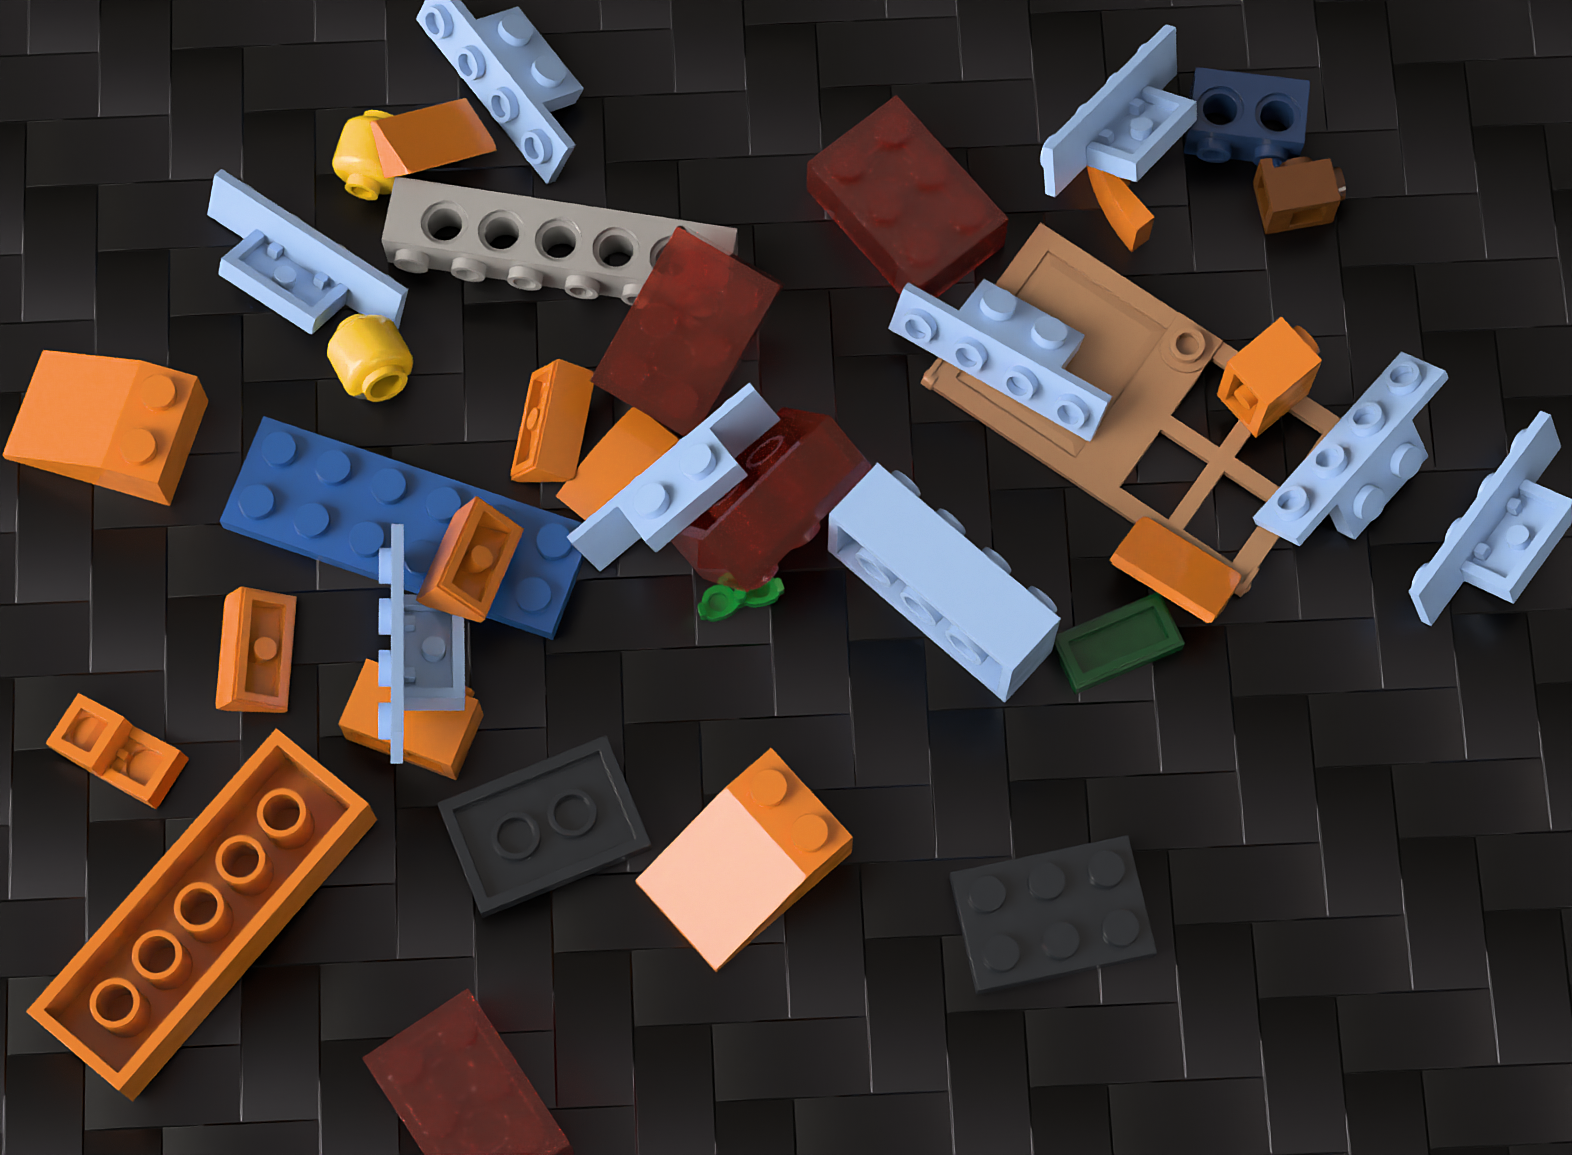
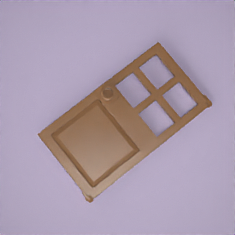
M1040 222L995 285L1085 335L1079 350L1065 370L1112 396L1095 436L1090 442L939 357L930 369L924 373L921 384L929 390H934L1134 525L1141 517L1147 516L1233 568L1242 576L1241 582L1234 593L1242 597L1244 593L1250 590L1251 583L1260 570L1258 567L1280 536L1257 526L1236 558L1231 562L1184 529L1223 474L1265 502L1280 487L1235 458L1252 434L1240 420H1238L1221 446L1218 447L1172 416L1210 362L1225 370L1227 361L1235 356L1238 351ZM1307 396L1288 411L1322 434L1309 454L1341 419ZM1159 433H1162L1207 463V466L1169 519L1121 488Z

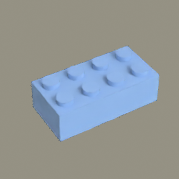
M877 463L829 513L828 551L1003 702H1006L1052 652L1061 620L1055 614L1057 612L1056 605L1038 588L1030 586L1026 589L1009 575L1011 573L1010 566L994 550L985 547L981 551L964 537L966 534L965 528L952 514L941 508L935 512L919 498L921 495L920 490L906 475L897 470L890 474Z

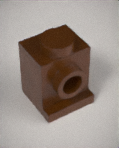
M1297 157L1283 162L1276 168L1273 166L1272 158L1260 159L1253 180L1265 234L1332 223L1340 201H1344L1346 198L1343 172L1339 166H1332L1330 158L1313 161L1310 157Z

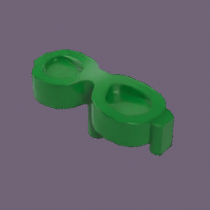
M754 572L745 578L742 588H736L735 591L722 584L708 588L703 594L702 603H699L697 608L701 620L707 619L710 622H717L732 616L739 608L744 606L757 608L775 603L779 596L785 593V589L780 578L774 579L767 572Z

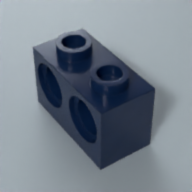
M1196 67L1189 99L1197 101V121L1185 132L1183 153L1197 155L1198 158L1207 162L1220 163L1229 159L1252 161L1257 166L1260 159L1272 158L1274 168L1279 167L1287 160L1300 157L1305 142L1310 81ZM1219 113L1225 116L1230 123L1216 125L1207 120L1205 115ZM1265 120H1276L1282 123L1287 130L1274 132L1267 129L1262 122Z

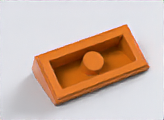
M466 98L370 122L384 179L426 170L497 150L492 137Z
M557 359L532 372L510 474L512 476L511 480L516 482H565L575 477L595 382V373L592 370Z
M476 496L457 510L452 517L419 590L416 601L426 607L479 623L484 621L524 528Z
M1147 516L1141 517L1135 523L1110 558L1112 565L1206 623H1212L1221 614L1242 578L1241 574Z
M243 586L226 596L216 709L285 713L288 711L297 597Z

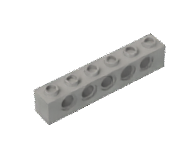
M395 177L382 235V243L388 262L394 263L396 267L407 272L424 273L429 268L449 271L453 276L470 282H480L485 277L507 280L510 285L523 290H539L542 286L564 289L569 295L581 299H595L599 295L621 298L625 303L640 308H651L656 303L679 307L686 314L699 317L710 316L713 312L727 314L738 255L737 228ZM451 226L461 230L455 238L443 241L433 237L438 230L444 227ZM502 235H510L518 239L513 246L507 249H496L490 246L495 238ZM557 244H568L574 248L571 254L563 258H554L547 254V251ZM616 252H622L631 257L628 263L619 267L609 266L603 262L608 255ZM670 261H680L688 266L685 272L675 276L667 275L660 270L664 264Z

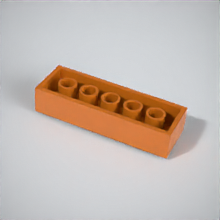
M276 728L26 1012L133 1102L377 821L369 803Z

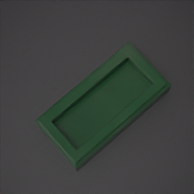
M1156 592L1056 634L1053 649L1074 694H1078L1180 651L1185 643L1162 595Z

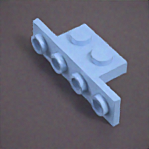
M425 0L416 20L545 183L555 182L576 144L550 112L575 104L584 88L518 6L476 20L461 0Z
M1166 24L1147 43L1142 44L1137 53L1117 73H1113L1106 84L1087 103L1082 104L1077 109L1075 115L1056 134L1048 137L1043 145L1040 162L1044 168L1045 194L1056 197L1086 166L1137 182L1197 121V101L1162 90L1177 75L1176 27Z
M223 169L214 175L207 215L244 238L221 258L218 273L220 276L311 335L345 304L360 314L383 315L391 319L397 329H399L408 293L407 288Z
M985 279L982 280L960 310L955 309L909 282L903 288L888 329L1089 442L1092 440L1112 396L1065 370L1079 350L1085 336L1084 334Z
M1401 351L1255 514L1253 519L1256 525L1300 546L1329 514L1338 532L1356 539L1367 525L1381 514L1384 506L1405 482L1418 472L1421 464L1428 458V454L1412 419L1449 379L1446 371Z
M748 383L687 436L680 439L674 447L642 474L635 477L630 484L610 501L590 515L567 538L599 571H602L641 537L655 552H658L748 476L735 458L781 419L754 387Z
M1540 411L1528 429L1524 428L1516 435L1509 455L1495 473L1489 474L1484 479L1476 500L1462 518L1456 519L1451 524L1443 545L1430 563L1423 564L1416 572L1409 593L1421 622L1432 626L1464 581L1514 604L1572 524V499L1536 484V481L1561 448L1550 414Z
M392 524L391 548H379V584H391V598H379V635H391V650H379L378 687H391V702H378V740H391V764H403L404 711H464L465 709L464 618L426 607L416 601L417 595H404V524Z

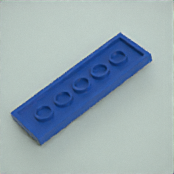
M265 416L262 418L220 518V523L224 529L379 581V548H391V525L404 524V590L418 594L452 517L457 510L478 496L524 528L486 618L551 640L554 639L585 558L567 538L570 533L582 524L581 522Z

